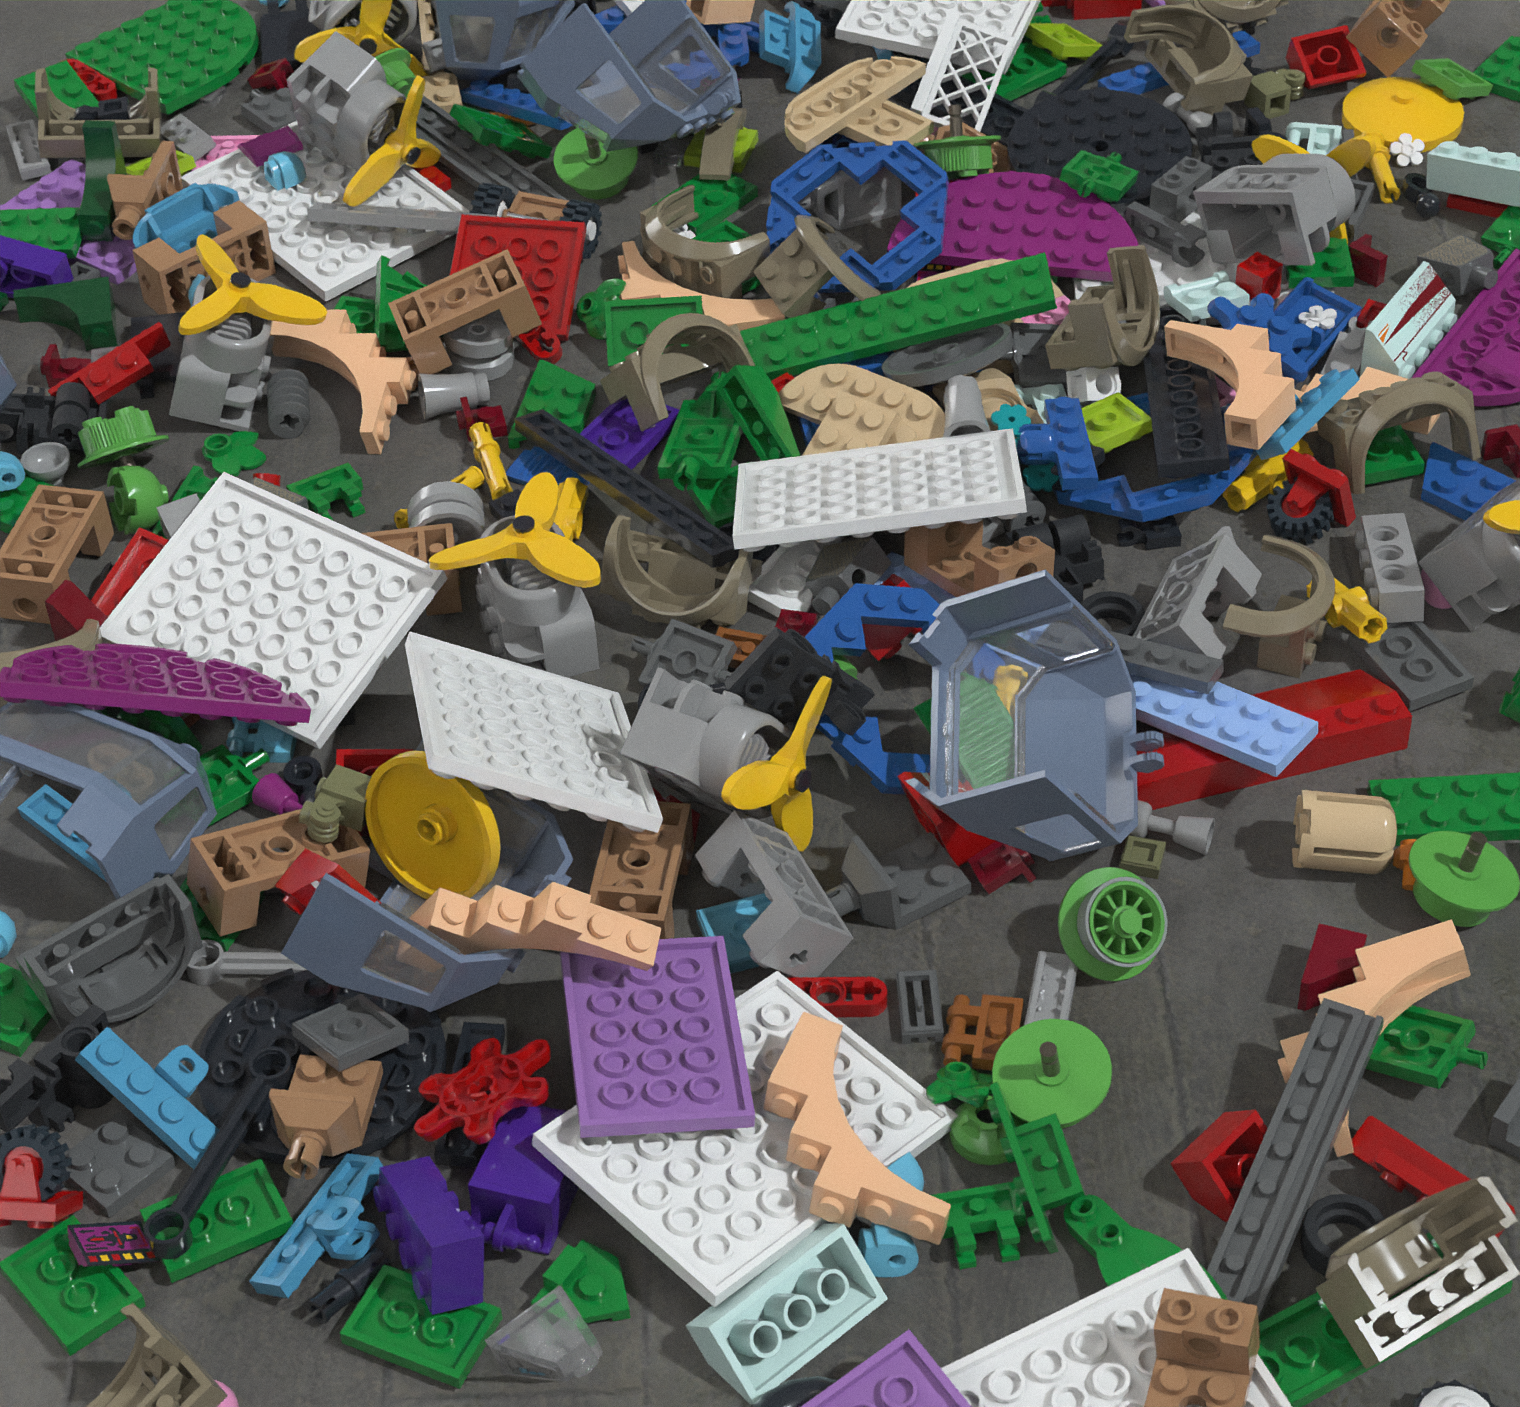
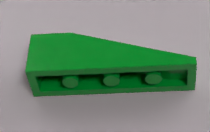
M734 365L716 386V389L761 461L800 456L778 391L762 366Z

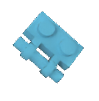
M232 717L234 728L228 733L226 741L228 750L232 754L242 758L243 752L255 753L260 748H263L269 756V763H288L293 759L297 742L296 737L261 720L258 723H246L238 720L237 717ZM249 728H258L257 734H249Z

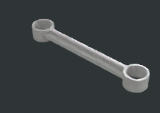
M202 940L203 947L194 952L186 968L189 980L201 986L217 983L225 974L274 975L290 968L293 969L294 973L307 970L281 953L224 952L222 946L213 940ZM396 944L388 947L383 954H374L368 965L395 973L414 985L421 981L425 973L424 965L416 962L405 969L392 968L394 964L400 961H410L398 956L399 950L396 948ZM203 959H216L215 962L207 966H194Z

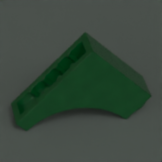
M85 120L82 131L85 143L86 171L83 197L77 213L83 240L113 241L115 234L112 224L116 216L107 176L108 174L127 175L115 121Z
M109 276L13 290L20 323L45 322L66 327L82 339L86 351L118 346L115 301Z

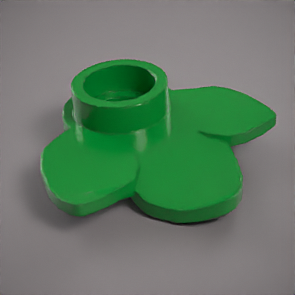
M616 278L608 279L602 282L595 292L586 293L578 301L576 314L581 321L586 323L587 332L591 337L598 340H606L604 301L621 300L619 296L626 286L625 281Z
M238 431L230 436L220 433L213 434L205 439L204 446L202 447L204 459L212 462L213 470L221 475L225 472L235 477L239 475L241 469H255L267 460L266 455L253 446L259 437L256 432Z
M951 1062L938 1070L936 1081L927 1087L926 1095L933 1104H940L957 1098L977 1108H981L988 1095L992 1094L990 1084L993 1083V1077L989 1074L977 1073L976 1070L970 1068L966 1063Z

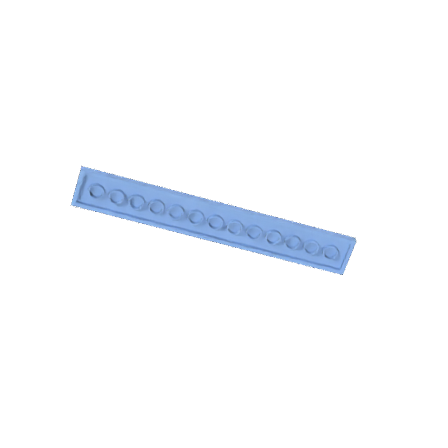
M894 552L887 555L891 565L874 584L881 585L892 574H895L904 579L911 588L924 589L939 604L956 598L904 565V556ZM1047 621L1017 631L1035 639ZM985 640L983 642L1001 659L1002 664L1018 665L1028 675H1032L1041 663V661ZM1130 674L1136 691L1137 720L1274 777H1277L1318 734L1317 721L1220 682H1216L1209 694H1204Z

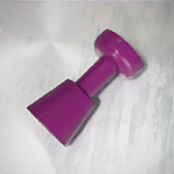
M276 773L265 775L259 780L253 790V803L277 815L299 810L303 807V805L298 803V796Z

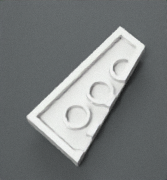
M837 536V539L830 542L822 543L814 539L801 541L800 544L792 547L780 546L762 565L761 575L749 586L748 601L776 617H779L781 609L808 612L815 596L807 587L806 578L822 548L825 545L840 543L843 536Z

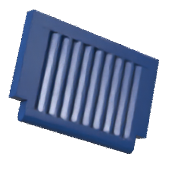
M536 446L531 451L524 449L506 471L508 481L526 486L533 476L543 472L552 474L557 481V485L564 482L567 477L578 478L584 485L590 483L549 453Z

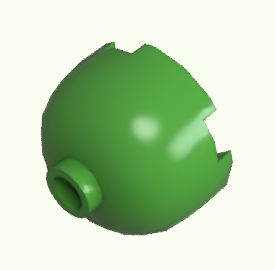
M141 466L111 468L108 473L107 487L114 486L115 502L109 503V508L117 530H125V535L136 533L139 527L145 530L151 529L159 521L156 507L168 503L169 498L166 486L164 484L160 485L158 478L149 469Z

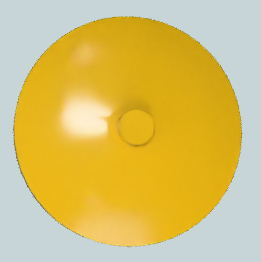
M1387 77L1365 82L1352 89L1344 99L1341 118L1345 129H1354V137L1360 136L1367 130H1378L1383 134L1385 140L1383 146L1389 150L1393 142H1399L1398 139L1401 134L1408 133L1412 136V142L1415 139L1422 140L1425 147L1421 152L1432 151L1442 142L1456 139L1462 129L1464 109L1459 100H1453L1442 94L1443 90L1437 86L1426 85L1416 78Z
M414 750L401 753L378 767L367 786L365 818L372 843L381 860L393 876L410 891L424 899H428L439 888L468 898L483 890L491 882L498 868L500 837L492 809L479 787L475 786L470 780L456 776L454 779H446L436 775L431 769H428L425 751Z

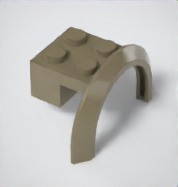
M797 215L794 219L797 228L753 271L782 314L788 318L822 310L827 304L818 291L833 276L861 301L881 295L879 290L855 274L826 243L825 240L829 238L825 233L834 234L836 231L833 227L812 216Z
M1264 535L1261 551L1294 560L1311 573L1310 598L1306 601L1281 594L1274 611H1258L1230 604L1222 629L1243 635L1261 637L1257 667L1300 678L1305 665L1311 666L1313 664L1317 650L1316 641L1322 643L1325 637L1328 622L1322 620V617L1326 615L1334 599V576L1324 559L1312 549L1291 540Z

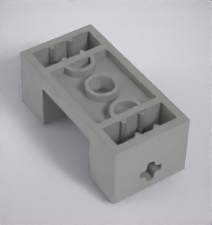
M1224 533L1172 560L1133 636L1223 660L1221 657L1228 642L1206 618L1211 615L1213 617L1221 615L1230 604L1235 605L1239 603L1242 605L1251 600L1256 594L1257 590L1255 588L1262 573L1231 538Z
M734 810L695 854L703 868L701 872L703 877L714 887L719 888L723 886L731 889L741 898L764 893L772 902L742 935L751 949L749 952L751 958L762 968H774L781 971L787 977H818L853 940L850 931L787 832Z

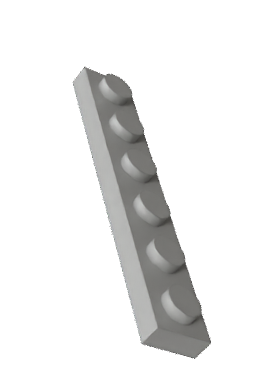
M318 202L307 209L308 221L319 222V226L334 227L340 223L348 224L350 229H364L368 225L378 226L379 231H394L396 228H407L408 233L414 234L425 233L426 230H435L438 235L451 236L458 232L461 214L496 217V215L365 205L352 207L347 204Z

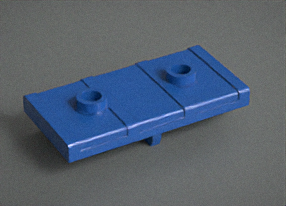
M1304 277L1273 312L1275 316L1285 317L1290 322V325L1301 324L1299 322L1300 313L1309 312V308L1312 306H1322L1323 311L1334 309L1337 312V317L1334 319V327L1322 329L1315 326L1312 329L1310 345L1305 348L1298 347L1293 349L1295 354L1306 362L1309 372L1326 351L1335 344L1340 331L1344 332L1348 328L1349 320L1353 316L1359 317L1362 307L1313 283L1314 279Z

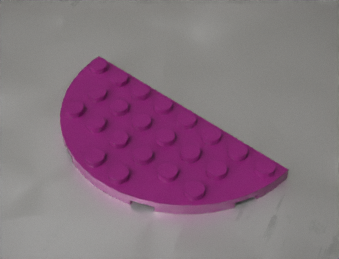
M1015 171L995 172L963 178L948 184L943 251L929 263L964 267L984 260L1002 258L1014 261L1046 253L1051 276L1113 282L1107 257L1109 249L1139 245L1132 229L1124 218L1111 205L1099 199L1094 193L1091 192L1087 197H1083L1084 193L1080 196L1077 190L1068 186V183L1046 174ZM903 219L899 221L891 235L887 252L915 231Z
M1515 249L1497 271L1498 280L1496 284L1490 289L1483 288L1412 378H1422L1424 374L1429 372H1441L1473 392L1474 406H1508L1512 403L1520 402L1519 388L1474 367L1480 355L1494 343H1499L1516 352H1520L1519 249Z
M102 643L95 644V650L83 651L73 645L55 646L18 656L13 659L11 668L3 667L0 672V697L11 703H24L27 699L41 700L47 705L56 707L65 706L67 703H77L92 710H103L106 706L121 707L122 710L130 713H143L145 709L158 710L164 715L173 717L182 716L184 713H194L210 720H219L222 716L237 717L238 720L246 723H258L260 719L275 720L277 724L283 726H296L298 722L309 723L311 714L310 706L298 693L286 694L281 691L282 683L267 675L217 658L207 660L205 663L187 657L188 652L159 647Z

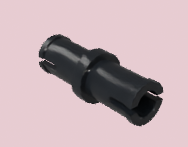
M374 1247L352 1267L338 1271L330 1285L314 1298L308 1300L307 1307L310 1313H313L323 1304H327V1307L314 1318L318 1322L326 1324L330 1318L347 1304L358 1302L363 1298L365 1289L372 1284L383 1265L391 1266L389 1259L386 1258L374 1268L372 1267V1264L382 1257L384 1253Z

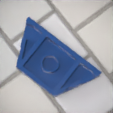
M1432 442L1424 476L1421 500L1460 519L1467 520L1498 491L1516 480L1436 442Z

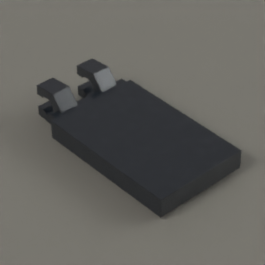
M267 0L268 14H263L260 17L262 65L283 58L287 59L293 70H297L303 64L294 57L296 46L307 37L318 33V28L309 22L310 9H308L307 0H295L296 11L288 12L280 11L279 0Z
M186 312L131 318L130 339L160 322L171 343L170 347L149 359L154 371L135 382L140 386L141 399L154 398V381L170 379L173 382L174 391L185 335L179 333L178 329L180 320Z

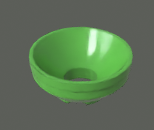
M988 1095L987 1100L994 1098L993 1095ZM987 1100L981 1108L966 1102L961 1103L955 1110L958 1117L951 1125V1131H949L950 1141L954 1149L960 1156L976 1164L998 1165L1008 1162L1000 1142L1001 1138L1007 1137L1003 1123L997 1125L994 1122L984 1123L976 1116L981 1110L989 1109ZM1012 1115L1016 1127L1026 1124V1122Z

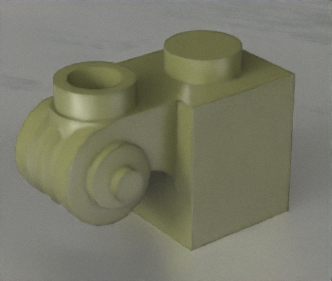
M1279 69L1275 73L1269 71L1253 76L1244 104L1249 109L1258 107L1269 119L1288 114L1290 100H1296L1303 96L1305 74L1300 70Z
M336 764L327 778L322 777L316 788V800L314 802L307 800L299 816V823L308 826L309 836L322 843L334 841L338 837L339 824L361 832L366 825L365 794L372 776Z

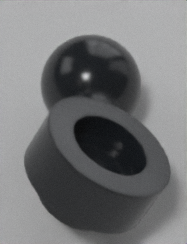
M1419 173L1407 174L1401 185V192L1410 202L1416 203V211L1421 217L1432 218L1437 215L1441 208V202L1435 194H1432V189L1426 188L1427 177Z
M310 756L293 758L285 765L283 770L285 783L295 794H300L301 805H304L307 800L314 802L316 800L315 792L317 785L323 777L321 765L318 760Z

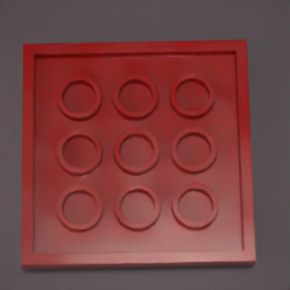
M461 214L450 275L508 249L538 316L555 333L560 341H568L587 230L585 222ZM533 328V329H531L529 332H526V333H523V334H529V333L533 332V331L535 330V328Z

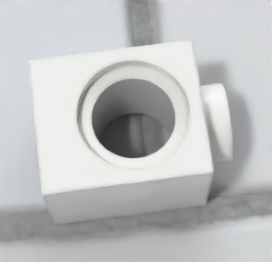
M1083 367L1075 371H1066L1068 397L1079 398L1080 405H1090L1121 391L1119 367L1105 369Z

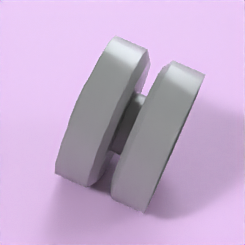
M499 309L489 313L486 317L478 318L459 327L455 331L442 335L443 345L452 363L446 369L451 374L468 372L473 374L486 373L487 380L491 381L504 376L512 368L514 362V337L512 338Z
M451 481L432 483L421 488L410 500L407 509L409 528L452 523L455 546L480 539L485 531L483 502L476 491L464 484Z

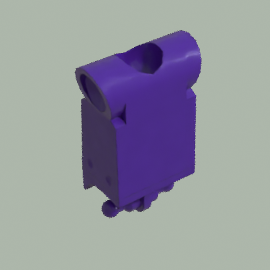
M545 1105L536 1107L520 1106L511 1109L502 1116V1123L499 1122L496 1133L490 1140L468 1184L473 1222L470 1228L471 1230L479 1228L484 1234V1243L492 1245L493 1250L503 1252L506 1249L515 1250L519 1248L549 1256L579 1187L533 1147L532 1140L535 1132L568 1110L552 1109Z

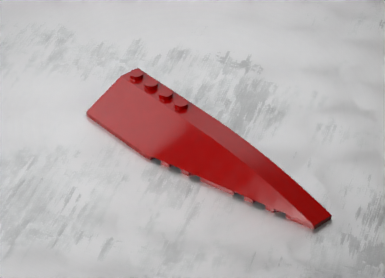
M1361 669L1252 694V696L1318 722V734L1277 777L1160 730L1158 732L1163 733L1164 746L1148 753L1157 752L1163 755L1164 767L1150 773L1137 772L1138 800L1148 802L1152 806V810L1404 750L1408 747L1412 715L1397 691ZM1137 751V755L1147 753L1144 751Z

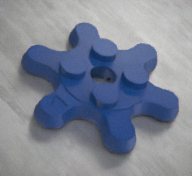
M1266 293L1258 294L1252 298L1250 305H1244L1241 308L1235 306L1225 297H1217L1210 301L1207 311L1221 323L1223 329L1231 330L1236 324L1267 328L1269 351L1281 353L1282 373L1288 378H1294L1296 383L1305 381L1308 376V365L1295 354L1293 349L1298 347L1305 348L1310 345L1312 341V330L1305 324L1290 325V322L1285 317L1275 316L1273 312L1274 300Z

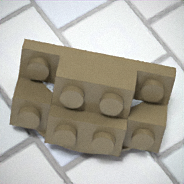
M1165 0L1166 5L1191 3L1195 9L1216 18L1230 33L1243 30L1241 24L1249 22L1250 27L1267 23L1266 17L1277 14L1275 8L1289 4L1288 0Z
M619 515L615 519L605 542L600 593L612 595V598L618 601H626L632 606V614L643 616L645 620L655 623L669 624L671 619H675L700 629L711 619L717 625L728 626L735 625L746 613L749 586L761 575L763 561L752 559L753 552L739 549L738 559L728 562L724 566L711 568L671 539L630 530L631 517ZM649 562L648 574L639 563Z

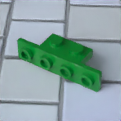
M998 1082L992 1083L990 1088L994 1098L987 1100V1104L995 1125L1003 1123L1007 1137L1001 1138L1000 1142L1008 1163L1016 1162L1020 1176L1013 1178L1020 1200L1022 1203L1030 1202L1034 1216L1027 1218L1028 1225L1035 1242L1043 1241L1049 1253L1053 1254L1058 1252V1248L1045 1211L1072 1202L1078 1197L1086 1196L1064 1132L1056 1113L1016 1127L1004 1092Z

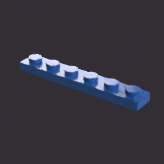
M1243 30L1232 34L1247 57L1260 53L1261 43ZM1151 62L1137 65L1120 73H1113L1111 76L1098 80V87L1130 92L1137 95L1169 85Z
M487 80L474 81L470 83L471 87L460 90L462 102L557 130H563L585 122V119L573 112L553 118L540 108L531 94L522 93L519 89H507L501 84L493 85L488 83Z

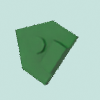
M583 1239L575 1248L569 1244L543 1274L544 1287L531 1301L533 1312L568 1331L584 1328L586 1323L609 1318H612L614 1322L631 1318L618 1257Z

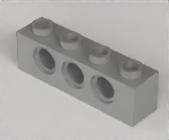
M1393 513L1361 516V530H1355L1356 551H1359L1360 569L1364 570L1365 590H1368L1370 605L1387 618V623L1424 621L1425 590L1405 514Z

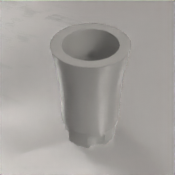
M486 373L418 374L419 402L424 420L461 410L460 397L467 396L470 409L489 405L490 390Z
M963 375L950 378L944 393L945 427L943 437L991 431L985 417L981 391L976 379L972 376L966 377Z

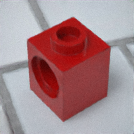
M1256 252L1237 265L1235 284L1249 294V304L1252 298L1260 293L1270 295L1273 300L1280 296L1283 264L1265 254Z

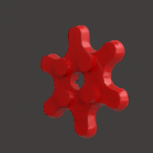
M488 1038L480 1041L472 1048L471 1061L457 1073H438L426 1078L419 1086V1093L429 1102L438 1104L432 1111L417 1120L414 1125L417 1135L425 1141H434L448 1131L464 1126V1134L474 1143L483 1144L491 1140L496 1133V1123L501 1116L511 1109L520 1106H539L548 1099L549 1093L546 1079L530 1076L549 1062L551 1058L549 1043L544 1039H538L528 1043L513 1054L502 1055L499 1040Z

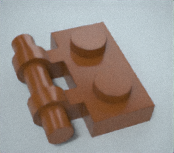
M963 994L956 995L953 1005L948 1008L946 1022L949 1025L948 1034L943 1037L941 1046L942 1053L944 1054L943 1064L946 1066L951 1062H960L961 1057L967 1054L973 1055L972 1068L992 1071L994 1059L1000 1046L1014 1031L1021 1027L1024 999L983 994L980 1007L971 1006L968 996ZM969 1026H977L976 1035L965 1034V1029Z

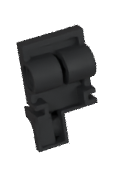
M1230 111L1214 112L1211 127L1196 128L1195 135L1201 156L1200 162L1212 166V179L1236 166L1263 164L1256 157L1252 149V141L1260 136L1233 137V121Z
M76 382L62 384L58 388L56 396H45V388H40L39 393H33V387H28L27 394L12 393L0 414V424H6L12 429L9 431L0 430V443H10L16 439L18 454H23L28 449L29 441H34V445L44 442H56L63 444L68 450L84 451L78 436V432L83 429L82 422L96 417L106 419L107 400L98 405L94 399H90L89 390L84 385Z
M1081 514L1050 521L1049 524L1041 523L1014 529L1012 532L1006 533V546L1013 545L1021 537L1033 536L1055 549L1053 577L1079 603L1083 601L1084 584L1096 582L1098 579L1104 580L1102 548L1100 545L1097 546L1096 540H1091L1087 521Z
M777 627L767 635L724 682L729 692L742 697L746 703L761 712L773 716L783 725L788 724L792 732L812 690L822 676L831 678L832 683L820 718L826 714L841 731L848 735H854L866 722L862 708L875 696L871 688L841 670L836 661L831 663L827 655L824 654L822 657L818 655L812 644L800 633L792 629L784 633Z
M92 1004L80 1016L74 1018L64 1031L53 1041L46 1044L33 1058L36 1066L32 1067L18 1058L8 1067V1070L12 1073L10 1075L12 1080L0 1079L1 1130L6 1133L13 1130L28 1116L29 1121L37 1126L44 1125L62 1133L65 1130L63 1123L65 1120L70 1123L76 1120L73 1108L76 1105L87 1109H95L106 1105L112 1100L114 1096L75 1060L78 1054L105 1028H110L105 1010Z

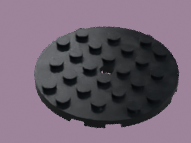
M1098 87L1089 90H1068L1063 94L1048 98L1027 110L1016 121L1009 134L1007 159L1010 171L1046 174L1060 179L1062 169L1081 150L1105 158L1112 152H1116L1115 156L1119 153L1122 157L1120 164L1139 171L1136 183L1118 202H1107L1118 213H1125L1126 207L1134 201L1146 207L1150 206L1151 184L1186 156L1192 157V142L1184 123L1162 104L1134 93ZM1096 146H1099V150L1103 151H1096Z
M368 964L366 966L368 969L410 983L408 980L385 969ZM292 968L261 980L262 986L245 997L240 994L235 997L219 1013L207 1030L198 1053L209 1066L206 1076L198 1085L201 1103L208 1119L220 1130L252 1079L249 1061L254 1053L265 1047L275 1046L283 1048L290 1055L293 1071H295L300 1054L318 1056L293 1036L292 1023L354 996L363 994L407 1027L409 1031L408 1042L367 1059L369 1061H380L382 1063L383 1075L362 1146L335 1156L321 1155L319 1166L340 1163L347 1153L356 1155L370 1154L388 1145L408 1131L432 1104L419 1093L420 1084L431 1075L445 1074L447 1061L445 1036L436 1010L429 1012L424 1008L332 985L308 970L294 973ZM270 1066L263 1069L259 1074L272 1076L281 1072L284 1067ZM268 1099L238 1149L258 1159L284 1165L289 1149L278 1136L270 1099Z

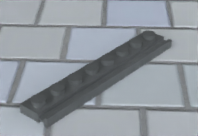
M423 95L416 122L417 138L426 140L436 146L441 152L439 161L478 189V186L485 182L509 187L513 191L514 198L518 191L568 200L492 144L485 146L474 141L472 133L460 129L457 126L458 121Z
M1323 998L1207 1269L1228 1300L1258 1306L1259 1323L1383 1028L1382 1016L1377 1015L1375 1018L1366 1015L1363 1010Z

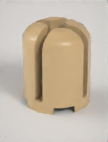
M1301 790L1302 795L1297 796L1293 825H1296L1295 843L1299 844L1300 847L1292 848L1293 867L1377 874L1384 871L1392 861L1397 835L1395 812L1388 800L1378 796Z

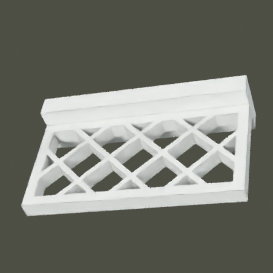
M949 9L926 67V74L923 75L910 111L934 121V127L939 128L950 125L949 115L943 118L930 115L931 108L943 104L949 114L948 106L951 105L949 101L962 96L968 108L961 110V117L972 114L977 123L975 129L980 132L1015 38L959 19V12ZM961 31L974 34L977 41L964 46L959 37ZM997 42L1006 45L1004 52L993 56L987 44ZM981 47L986 59L973 63L968 52ZM963 55L968 66L954 70L950 59ZM990 64L995 72V76L983 80L977 69ZM972 72L977 83L964 88L959 76ZM953 79L958 91L945 95L940 85ZM981 89L986 100L974 105L968 94Z

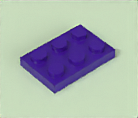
M628 399L609 405L580 435L632 470L672 430L679 409L666 405L669 417L657 423L655 427L642 432Z

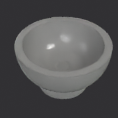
M44 442L27 449L21 457V463L29 477L55 486L63 481L64 474L69 468L70 452L63 444Z

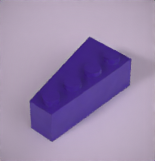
M0 235V292L7 293V297L14 298L13 290L60 284L74 280L66 253Z
M427 1156L379 1167V1186H374L373 1189L375 1204L379 1212L385 1211L387 1230L391 1240H398L400 1259L404 1269L411 1268L413 1287L417 1298L425 1299L431 1315L483 1303L484 1234L479 1228L471 1230L470 1226L473 1225L472 1217L467 1210L460 1212L457 1195L454 1191H447L446 1180L432 1159Z

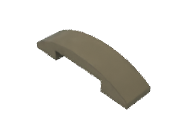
M734 108L735 114L722 124L718 122L711 128H706L700 162V179L730 180L734 165L733 153L739 130H743L747 108Z

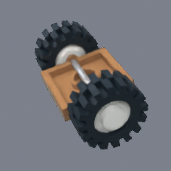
M485 182L478 186V191H475V200L471 201L473 208L469 213L496 215V217L585 222L587 230L582 258H591V253H595V246L599 244L598 236H601L599 229L602 226V220H600L602 211H599L600 206L596 203L575 199L568 201L518 191L514 198L513 191L509 187Z

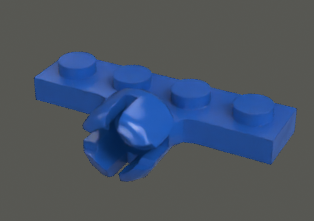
M1058 397L1056 399H1045L1044 413L1047 424H1024L1019 427L1018 433H1021L1020 440L1017 442V453L1020 463L1024 465H1048L1051 462L1055 463L1062 490L1097 489L1098 474L1079 398Z

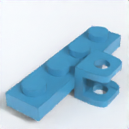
M1351 368L1338 372L1337 369L1326 373L1319 379L1321 384L1318 387L1309 390L1301 397L1302 402L1295 394L1296 409L1264 445L1259 450H1256L1261 460L1287 453L1360 380L1355 370Z
M45 784L17 807L24 820L106 881L96 860L85 852L89 845L74 833L69 837L64 836L57 827L59 821L71 807V802Z
M109 1027L105 1028L78 1054L75 1060L191 1168L195 1169L219 1131L211 1121L187 1100L206 1076L209 1068L208 1064L189 1046L181 1045L172 1050L153 1069ZM180 1061L190 1062L193 1066V1072L187 1069Z
M346 1154L249 1282L257 1293L289 1298L299 1287L302 1279L317 1259L324 1254L325 1250H327L331 1258L342 1260H357L365 1256L379 1237L380 1232L374 1224L359 1221L358 1216L364 1211L360 1202L372 1190L374 1184L379 1179V1167H382L383 1164L378 1157ZM363 1237L358 1244L352 1245L355 1240Z

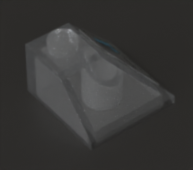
M560 1285L484 1340L503 1373L567 1382L574 1376L580 1378L588 1374L597 1366L598 1358L603 1355L597 1339Z

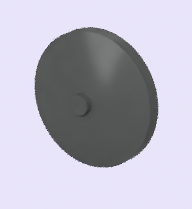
M998 323L904 347L884 361L882 364L884 377L908 387L948 383V380L953 376L972 374L1005 355L1014 345L1013 335L1007 324Z

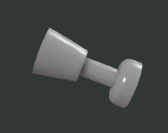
M1173 93L1164 101L1163 106L1171 110L1180 120L1182 119L1187 122L1188 129L1193 134H1195V130L1198 127H1211L1213 115L1201 111H1185L1180 104L1186 97L1180 93Z
M1138 800V826L1129 835L1144 838L1148 830L1172 835L1173 842L1207 855L1213 837L1215 818L1178 816L1176 821L1152 815V806L1148 802Z

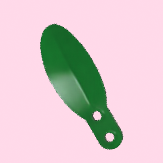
M1086 1195L1078 1197L1074 1201L1069 1202L1064 1209V1219L1069 1233L1098 1261L1107 1287L1183 1251L1175 1244L1158 1235L1131 1227L1098 1196ZM1200 1265L1220 1297L1228 1300L1218 1283Z

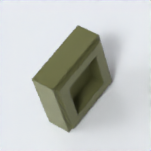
M1128 835L1120 860V869L1127 870L1137 876L1158 879L1165 855L1166 842Z

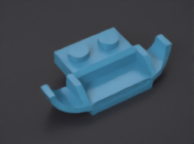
M790 1L784 6V11L790 13L788 18L765 9L759 16V58L784 67L785 72L790 74L785 84V89L798 94L809 79L813 77L821 64L820 22L815 20L809 10L800 7L796 2Z
M194 183L145 209L146 215L138 222L134 229V249L157 238H161L180 254L195 247L199 235H205L211 239L216 237L217 231L213 212L219 210L221 206L239 201L238 192L218 184L198 185Z

